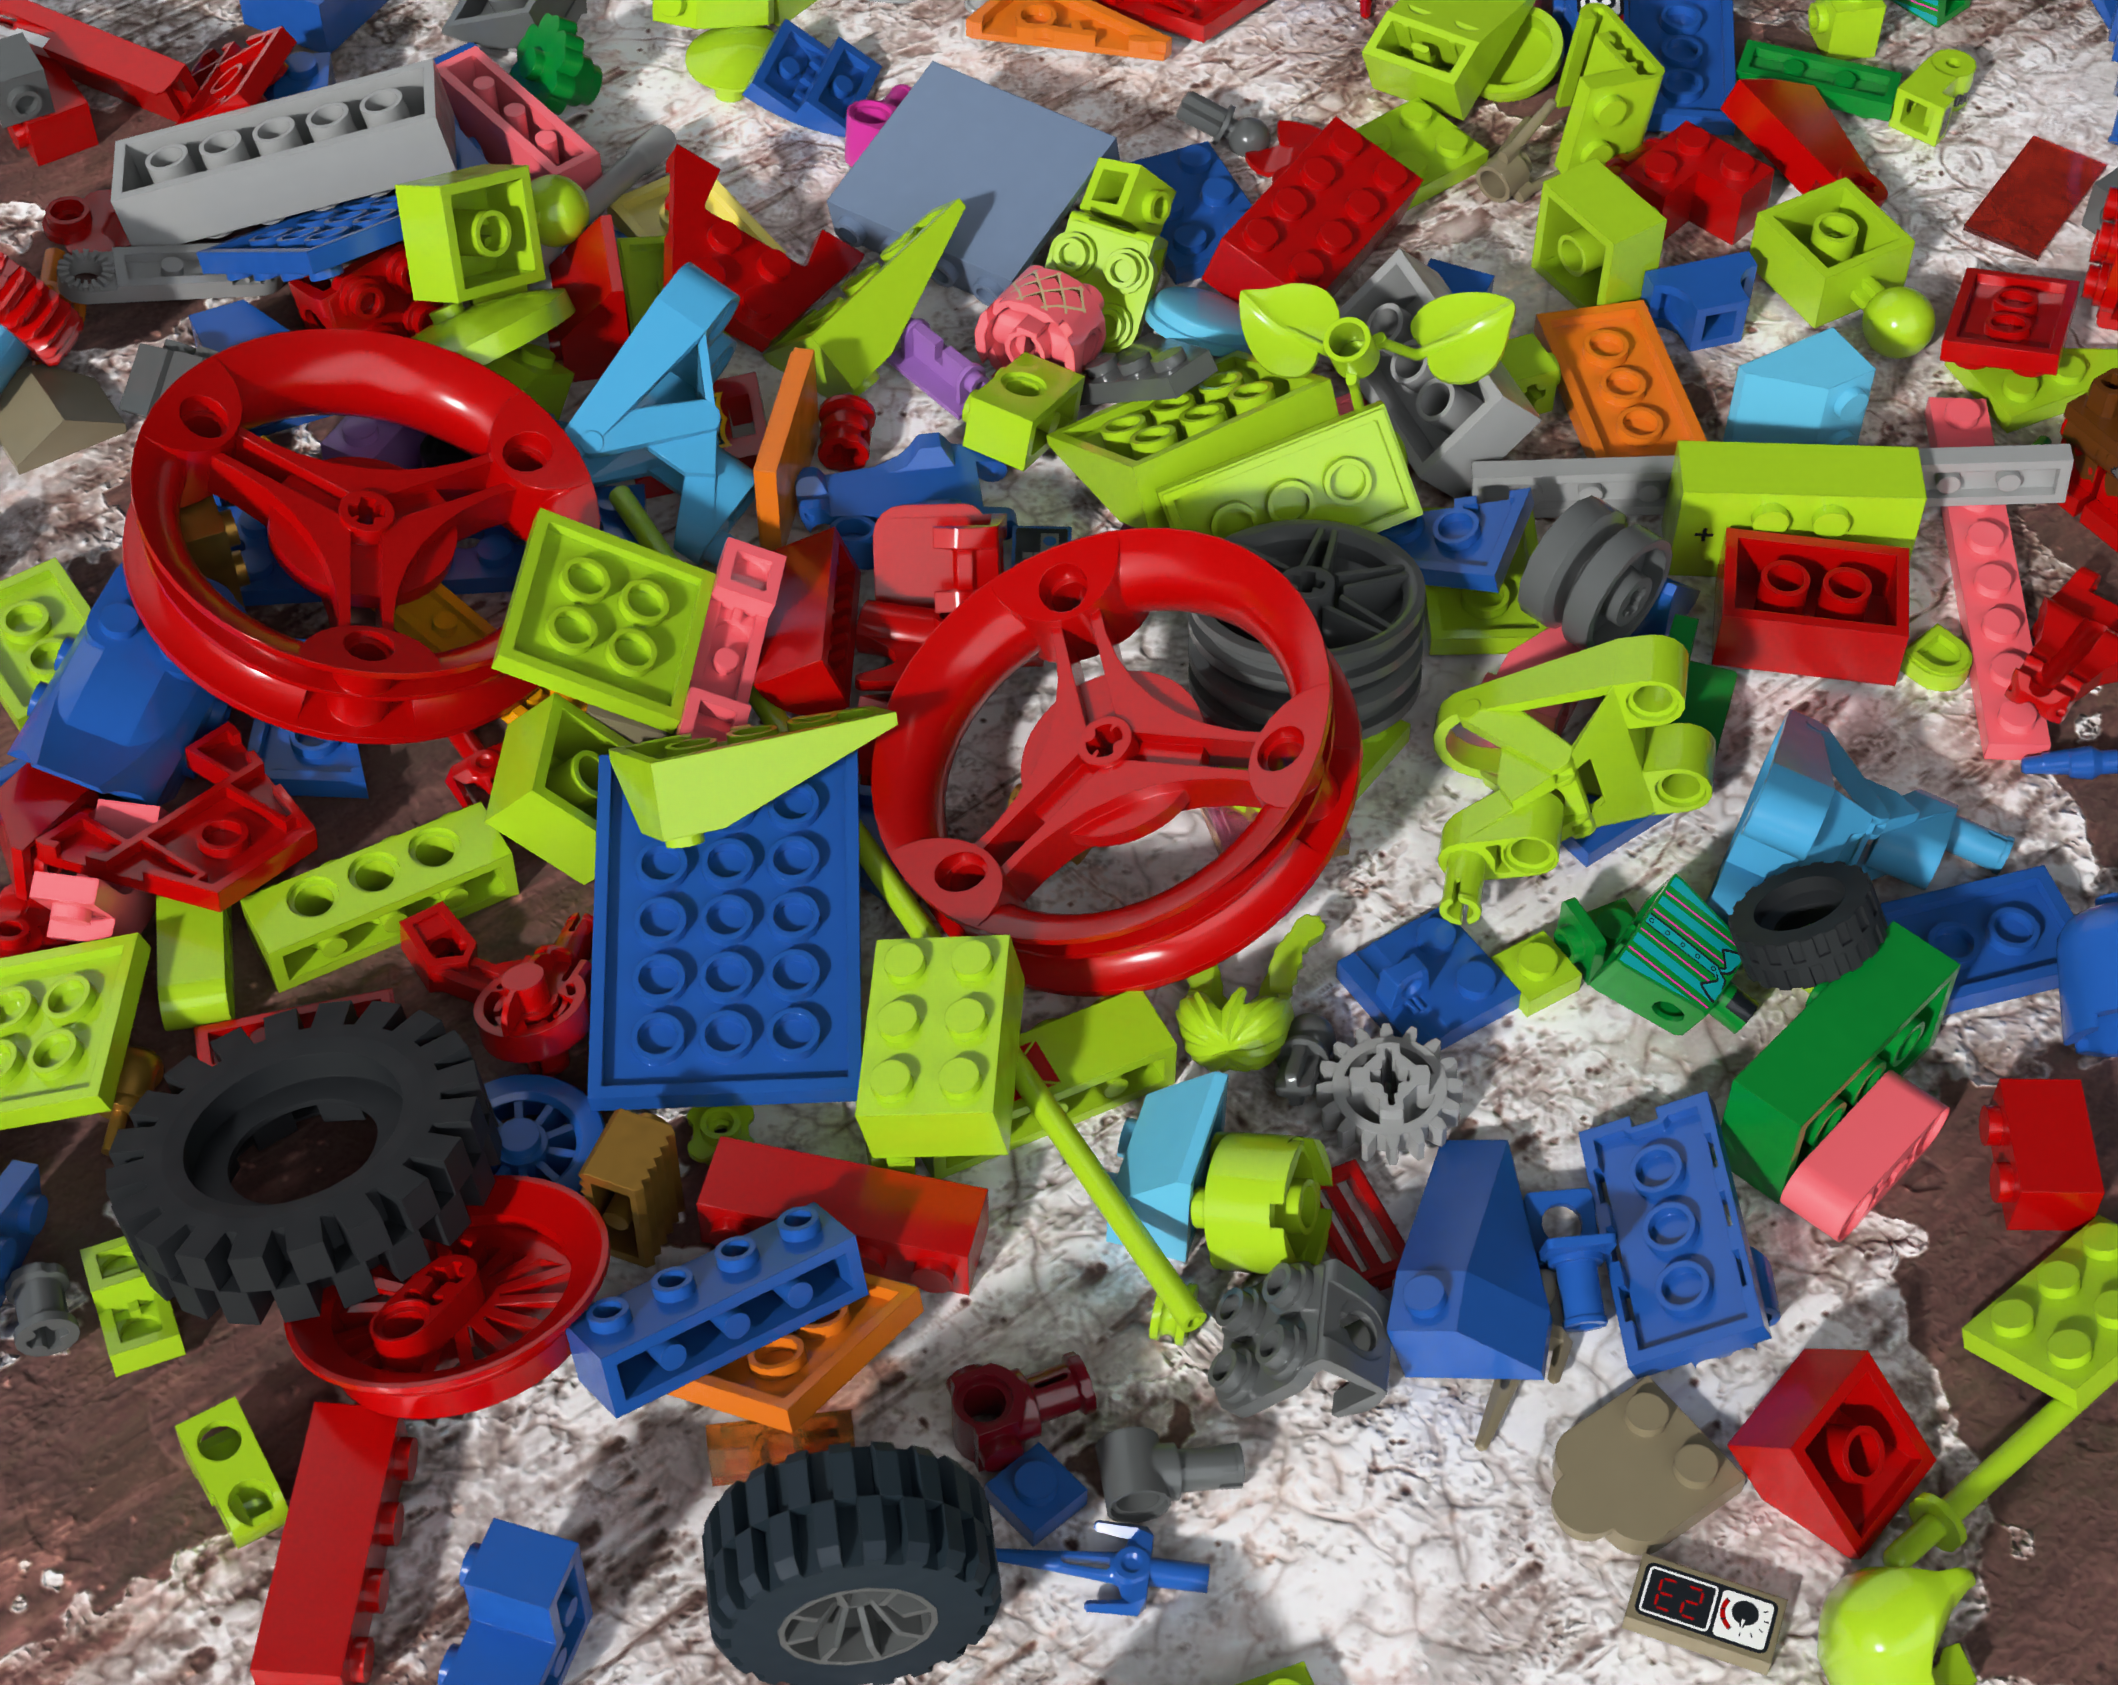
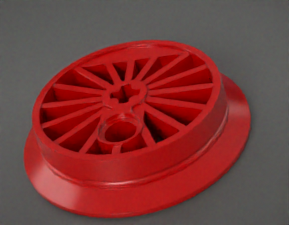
M494 1175L496 1182L484 1206L465 1205L471 1224L451 1246L422 1238L431 1263L404 1280L403 1282L406 1284H403L383 1265H380L370 1270L379 1295L348 1308H344L335 1285L324 1288L320 1316L284 1322L288 1343L296 1358L310 1372L329 1383L342 1387L346 1394L359 1405H363L365 1408L382 1415L406 1419H435L462 1415L496 1405L531 1388L556 1370L571 1355L565 1330L593 1304V1299L601 1288L610 1263L611 1245L604 1220L596 1207L585 1197L559 1183L529 1176ZM477 1346L487 1356L475 1360L473 1347Z

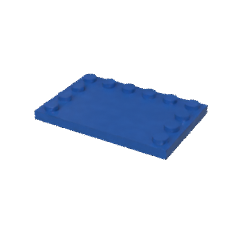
M858 749L727 828L704 833L705 842L685 848H666L665 842L641 833L610 763L609 755H599L587 1093L590 1111H612L620 1108L624 1110L857 1101L863 1054Z

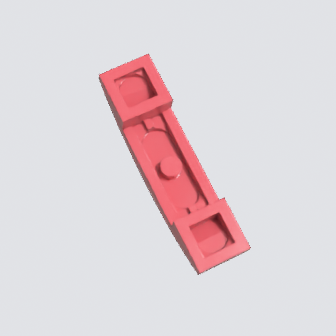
M731 537L727 538L716 569V578L676 735L691 733L692 739L711 737L716 738L717 742L727 741L726 733L730 732V727L747 725L751 711V705H748L759 656L768 618L776 605L787 556Z

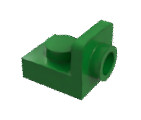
M1575 897L1562 902L1558 925L1554 931V942L1571 963L1583 974L1582 978L1587 985L1631 923L1636 912L1625 897L1588 912L1584 910Z

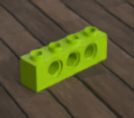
M480 801L458 811L446 813L434 821L399 835L389 836L377 844L340 859L330 860L320 867L278 884L268 885L258 892L242 898L240 903L250 939L278 992H284L401 943L399 921L441 901L445 903L457 919H460L518 895L519 888L513 854L500 832L484 823L487 810Z

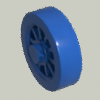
M538 1074L511 1075L484 1083L499 1125L497 1130L502 1140L501 1165L491 1166L493 1175H518L545 1179L566 1186L584 1196L581 1192L583 1186L579 1184L581 1178L578 1174L605 1128L600 1111H590L587 1095L566 1081ZM526 1115H539L535 1121L526 1118ZM515 1117L513 1119L508 1120L504 1124L501 1122L502 1120Z

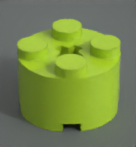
M1222 1131L1215 1133L1210 1146L1211 1163L1206 1185L1198 1186L1194 1190L1190 1209L1193 1226L1205 1230L1212 1267L1223 1271L1269 1274L1280 1263L1292 1264L1308 1261L1315 1266L1320 1264L1328 1243V1232L1332 1222L1333 1210L1320 1208V1186H1333L1331 1165L1322 1142L1316 1138L1296 1135Z

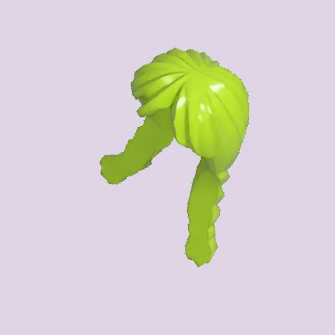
M1306 914L1296 920L1291 931L1284 936V939L1274 949V956L1269 964L1268 973L1261 983L1259 995L1249 1003H1244L1247 990L1241 986L1229 999L1223 995L1224 985L1221 981V972L1218 965L1187 978L1190 989L1185 997L1180 1000L1179 1008L1175 1012L1178 1033L1182 1038L1184 1050L1192 1056L1193 1061L1200 1066H1204L1210 1072L1218 1070L1222 1073L1228 1070L1248 1072L1259 1070L1269 1065L1280 1054L1281 1047L1287 1039L1291 1022L1295 1017L1290 998L1293 996L1292 987L1298 984V971L1303 968L1302 955L1307 954L1310 947L1323 939L1326 924L1322 922L1320 916Z

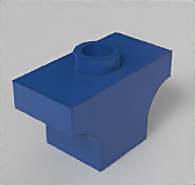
M1745 251L1645 271L1640 300L1644 299L1655 326L1676 333L1683 340L1689 352L1740 342L1758 265L1751 253Z

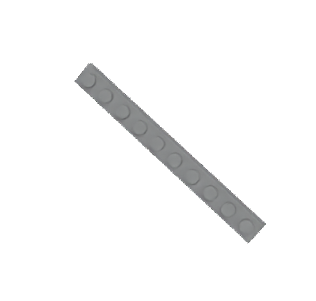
M2041 444L1919 448L1927 495L1925 507L2065 503L2074 462L2071 445ZM1675 455L1472 461L1471 496L1477 495L1478 503L1480 504L1509 499L1510 490L1531 488L1535 503L1533 507L1534 518H1557L1574 503L1589 496L1602 499L1625 515H1661L1664 513Z

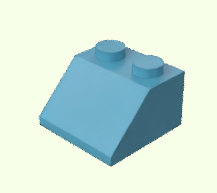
M1834 327L1740 365L1738 367L1723 442L1858 445L1876 368Z
M1214 1071L1148 1093L1138 1120L1127 1117L1124 1123L1117 1156L1124 1158L1119 1173L1107 1172L1167 1258L1182 1262L1187 1260L1197 1230L1191 1220V1199L1194 1190L1198 1186L1206 1185L1211 1163L1210 1146L1215 1133L1218 1131L1224 1132L1229 1074ZM1107 1222L1106 1241L1124 1246Z

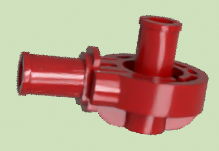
M579 912L570 915L560 935L552 945L538 947L534 952V956L526 955L521 964L509 968L503 975L489 983L478 995L474 1004L473 1015L483 1046L492 1056L507 1062L527 1063L529 1072L538 1075L541 1073L538 1063L540 1061L543 1075L550 1077L558 1075L569 1066L571 1059L568 1049L577 1044L590 1029L591 1002L588 995L591 992L592 964L589 962L592 958L593 944L592 915L584 913L581 921Z

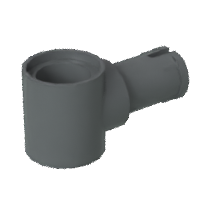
M1125 1427L1105 1434L1095 1445L1107 1515L1116 1522L1136 1524L1160 1517L1168 1511L1171 1501L1180 1500L1181 1493L1243 1488L1245 1464L1239 1442L1217 1446L1177 1449L1174 1442L1160 1443L1158 1434L1152 1429L1146 1427Z

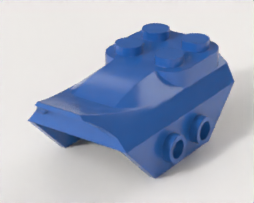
M122 562L115 569L95 602L76 639L68 636L63 641L54 664L56 672L49 684L41 681L36 686L27 709V716L29 718L7 755L31 763V767L102 794L110 793L133 803L161 806L175 799L186 777L195 780L199 775L187 768L185 747L228 722L233 707L207 692L184 674L164 654L149 635L129 595ZM207 578L211 585L226 600L247 614L244 607L234 598V595L226 586Z

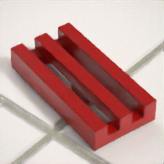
M1353 1159L1331 1168L1333 1186H1320V1191L1323 1192L1367 1270L1363 1272L1360 1270L1333 1221L1328 1232L1329 1237L1326 1251L1331 1259L1340 1260L1355 1270L1374 1288L1377 1287L1379 1291L1392 1287V1282L1396 1278L1397 1268L1406 1244L1357 1160ZM1346 1181L1390 1256L1391 1261L1382 1263L1365 1234L1361 1223L1340 1191L1338 1183ZM1320 1200V1208H1325Z

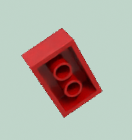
M1726 527L1715 580L1711 665L1890 686L1896 685L1909 639V548Z

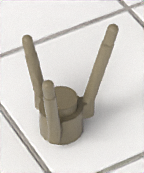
M1555 99L1547 100L1532 118L1529 116L1524 117L1497 152L1477 170V184L1483 194L1490 200L1503 203L1513 196L1517 202L1524 203L1535 192L1542 190L1544 181L1561 174L1556 170L1530 182L1529 177L1532 171V163L1527 154L1521 150L1557 105Z

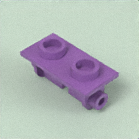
M910 317L901 335V348L894 351L886 360V362L958 420L962 419V410L969 394L974 389L979 390L990 381L986 377V370L981 364L972 363L951 345L949 347L943 343V339L930 329L929 323L922 318L914 319Z

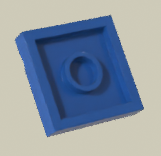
M1439 907L1372 942L1366 948L1353 952L1337 961L1336 978L1380 1028L1383 1023H1390L1393 1036L1403 1037L1410 1026L1416 1027L1417 1043L1421 1045L1437 1038L1441 1041V1050L1519 1007L1521 996L1519 989L1460 925L1443 919L1439 913Z

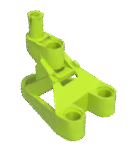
M1664 635L1618 638L1455 692L1441 703L1436 713L1433 732L1435 752L1444 764L1456 772L1482 779L1485 786L1495 791L1454 814L1446 822L1442 830L1438 864L1445 873L1443 895L1439 904V913L1443 919L1456 925H1462L1464 905L1466 904L1468 905L1467 922L1468 924H1473L1481 916L1484 880L1536 876L1548 873L1559 862L1561 842L1570 837L1575 839L1584 838L1591 835L1597 827L1644 818L1651 814L1660 815L1697 810L1709 802L1713 794L1716 740L1709 731L1701 726L1691 723H1672L1682 715L1686 702L1689 653L1683 644L1674 638ZM1605 696L1572 745L1524 712L1525 710ZM1461 722L1464 728L1499 748L1479 747L1467 743L1456 736L1451 728ZM1586 794L1600 798L1594 803L1589 804Z

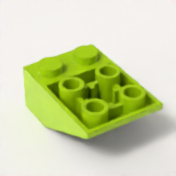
M1399 0L1386 11L1361 52L1373 89L1407 101L1419 97L1437 112L1464 121L1536 0Z

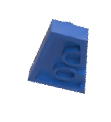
M1531 488L1510 490L1509 499L1480 504L1478 503L1477 495L1455 498L1454 507L1424 511V515L1377 534L1396 543L1415 560L1423 574L1425 585L1499 593L1535 503Z
M294 638V639H297V640H300V641H303V642H305V641L307 640V639ZM254 718L247 750L248 752L254 750L264 762L265 773L274 785L281 784L288 794L292 796L369 798L358 744L303 735Z

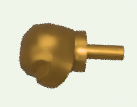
M128 1045L112 1111L98 1113L100 1116L110 1119L101 1153L106 1156H110L109 1151L117 1131L125 1129L127 1121H132L129 1115L131 1109L147 1090L154 1091L162 1081L164 1076L163 1061L151 1049Z

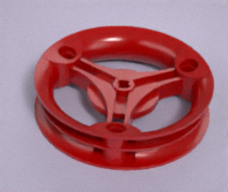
M344 328L305 329L255 338L218 352L185 372L165 390L153 405L141 426L134 446L130 473L131 502L125 518L122 539V561L129 595L149 635L164 654L184 674L213 696L265 723L320 739L354 744L391 745L418 743L450 737L492 722L520 706L539 690L541 686L491 669L503 625L470 644L448 651L433 653L421 642L394 631V614L397 607L415 601L434 590L444 580L452 566L457 542L481 530L501 524L512 534L527 542L533 520L540 508L599 530L600 514L597 495L590 473L566 432L545 409L506 378L456 352L400 335ZM304 416H355L382 420L415 429L451 444L473 458L448 465L416 469H404L386 461L366 457H336L321 460L269 442L248 430L263 424ZM214 494L234 504L262 523L267 528L269 545L279 565L294 581L321 597L328 615L330 628L317 632L303 642L265 626L226 600L202 574L192 558L180 527V508L200 502ZM351 606L375 608V627L351 625Z
M1131 528L1107 531L1060 544L1021 561L972 593L936 627L910 660L885 708L896 712L898 725L876 737L872 759L871 793L880 837L892 862L906 882L928 904L931 913L949 937L1010 935L1025 978L1024 987L1063 996H1115L1126 991H1146L1184 980L1219 964L1265 934L1299 902L1331 860L1345 833L1355 807L1363 761L1362 726L1357 703L1348 680L1336 659L1326 647L1314 615L1297 589L1265 559L1240 545L1220 537L1191 530ZM1183 611L1217 618L1239 627L1266 647L1283 672L1291 699L1277 710L1261 732L1238 731L1207 724L1193 697L1175 681L1152 672L1128 671L1123 662L1119 644L1130 637L1142 625L1150 612ZM1100 654L1105 675L1085 682L1080 661ZM1038 656L1048 662L1057 663L1058 684L1056 702L1037 722L1025 745L1021 762L1022 789L996 823L975 844L949 838L946 823L948 779L956 751L972 721L1000 686L1031 659ZM1208 765L1248 768V770L1208 767ZM1223 806L1262 808L1236 841L1216 859L1191 877L1143 901L1117 909L1083 914L1047 913L1030 910L1026 905L1025 901L1046 879L1075 856L1090 847L1115 846L1138 840L1160 829L1181 811Z

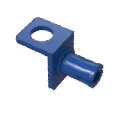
M1588 1188L1527 1193L1523 1201L1540 1265L1539 1269H1548L1556 1272L1563 1315V1329L1566 1332H1585L1607 1326L1608 1321L1604 1313L1598 1267L1604 1264L1605 1260L1614 1250L1617 1240L1615 1233L1598 1234L1592 1192ZM1557 1206L1572 1210L1578 1216L1581 1223L1579 1236L1549 1238L1542 1227L1544 1213L1550 1208Z

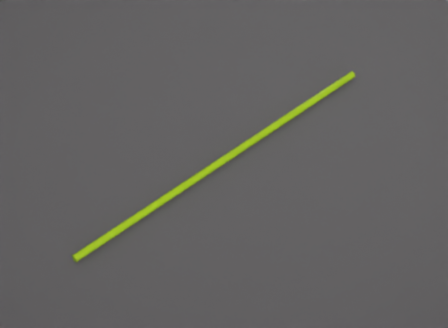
M625 485L615 487L609 494V501L639 545L678 559L630 488ZM753 682L749 704L764 725L778 726V732L788 731L786 721L790 718L785 710L767 701L757 691ZM860 819V865L911 938L942 937ZM1019 1047L1015 1089L1182 1331L1191 1332L1196 1330L1205 1322L1207 1318L1206 1313Z

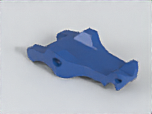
M939 432L918 434L902 453L874 467L825 475L819 468L804 467L795 480L798 514L810 533L815 526L820 524L830 525L834 520L843 516H864L876 523L884 511L892 506L901 504L968 503L976 506L983 514L1006 513L1007 537L1003 541L1011 539L1013 526H1018L1016 513L1013 509L1009 507H985L981 494L979 478L987 482L999 481L1008 472L1007 464L966 448L961 444L950 443Z

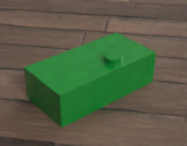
M1894 920L1885 929L1887 934L1885 942L1879 945V951L1872 958L1869 957L1862 963L1861 967L1853 972L1849 971L1843 974L1837 980L1817 984L1806 1001L1805 1009L1733 1079L1721 1123L1731 1171L1778 1205L1780 1204V1198L1786 1184L1799 1165L1875 1083L1889 1070H1893L1903 1077L1935 1043L1961 964ZM1714 1151V1153H1713L1714 1159L1717 1161L1716 1155H1715V1151Z

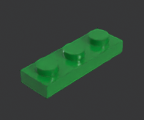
M1748 39L1736 70V83L1739 79H1778L1814 85L1829 109L1855 114L1861 118H1873L1889 122L1903 73Z

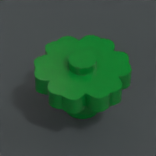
M546 13L539 25L531 24L525 37L518 44V61L512 67L509 75L556 115H561L566 105L576 107L580 104L588 106L596 99L602 85V70L600 66L593 64L592 59L583 54L584 39L577 36L576 22L558 15Z

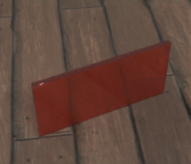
M2033 135L1964 224L1963 230L2038 261L2093 188L2094 183L2105 172L2107 165Z

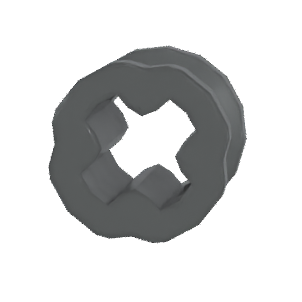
M34 1262L23 1265L10 1274L9 1279L4 1283L7 1300L15 1305L18 1325L13 1333L14 1342L17 1350L25 1355L39 1357L57 1354L70 1348L79 1338V1323L77 1318L69 1313L65 1292L70 1286L69 1275L66 1268L58 1263Z

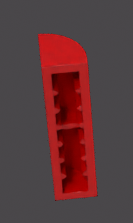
M834 526L772 550L787 556L776 605L768 618L755 673L754 686L767 701L776 707L798 715L806 716L843 710L850 707L861 571Z

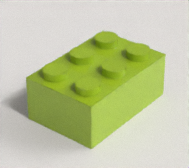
M1010 935L876 940L855 1111L856 1120L873 1158L1009 1155L1025 978Z

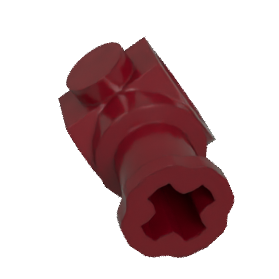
M1074 1351L1063 1354L1061 1363L1026 1376L1018 1368L1009 1370L994 1363L984 1366L971 1364L955 1371L946 1381V1387L951 1396L955 1447L964 1458L975 1463L978 1472L984 1470L988 1472L1002 1471L1020 1456H1023L1026 1441L1041 1436V1424L1078 1410L1082 1414L1088 1415L1096 1412L1097 1409L1096 1396L1089 1373L1081 1357ZM979 1414H991L998 1417L988 1422L972 1419V1417Z

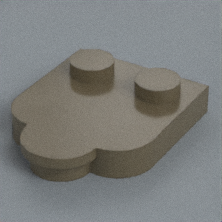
M1647 1375L1567 1430L1560 1437L1552 1463V1473L1556 1485L1551 1497V1510L1561 1529L1576 1540L1591 1542L1605 1537L1613 1546L1625 1553L1632 1555L1653 1554L1741 1493L1746 1477Z

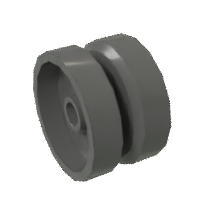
M1594 496L1581 499L1557 518L1543 535L1529 558L1520 580L1518 592L1520 608L1546 627L1554 629L1561 627L1564 638L1581 650L1618 638L1630 637L1645 619L1660 595L1670 570L1673 556L1671 545L1668 541L1644 526L1634 524L1628 527L1626 515L1602 499Z

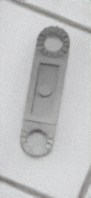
M220 243L112 247V252H99L97 250L89 252V249H83V253H79L78 250H73L72 255L68 253L63 255L64 259H60L57 266V285L60 293L68 300L79 304L266 296L280 290L285 282L282 281L281 276L264 281H255L253 276L228 281L226 274H203L196 252ZM80 273H92L98 277L97 282L95 279H91V284H88V280H84V284H81V279L77 278L75 281L74 276Z

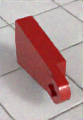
M1739 79L1720 109L1801 194L1847 177L1879 208L1883 205L1888 197L1885 185L1870 173L1814 85L1778 79Z

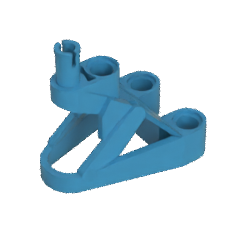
M688 262L677 271L656 297L564 431L580 453L590 473L594 488L652 476L681 496L674 549L698 566L703 565L707 561L717 568L727 538L737 539L729 534L730 530L755 499L753 469L719 446L718 433L721 415L719 409L715 406L713 384L724 371L736 350L737 342L722 331L734 315L739 305L740 296L693 263Z
M1789 709L1762 764L1705 903L1729 926L1728 918L1734 912L1733 906L1737 901H1741L1746 896L1745 893L1752 887H1757L1765 882V879L1774 874L1778 875L1786 872L1787 869L1796 866H1807L1813 862L1824 861V863L1840 861L1850 866L1855 864L1862 868L1863 873H1868L1871 881L1885 875H1890L1922 890H1926L1945 851L1989 869L1992 873L1998 875L2007 861L2015 838L2009 835L2005 836L1956 815L1958 810L1957 804L1922 789L1901 796L1892 789L1864 778L1826 725ZM1832 774L1854 802L1835 789ZM1868 840H1872L1870 845L1867 844Z

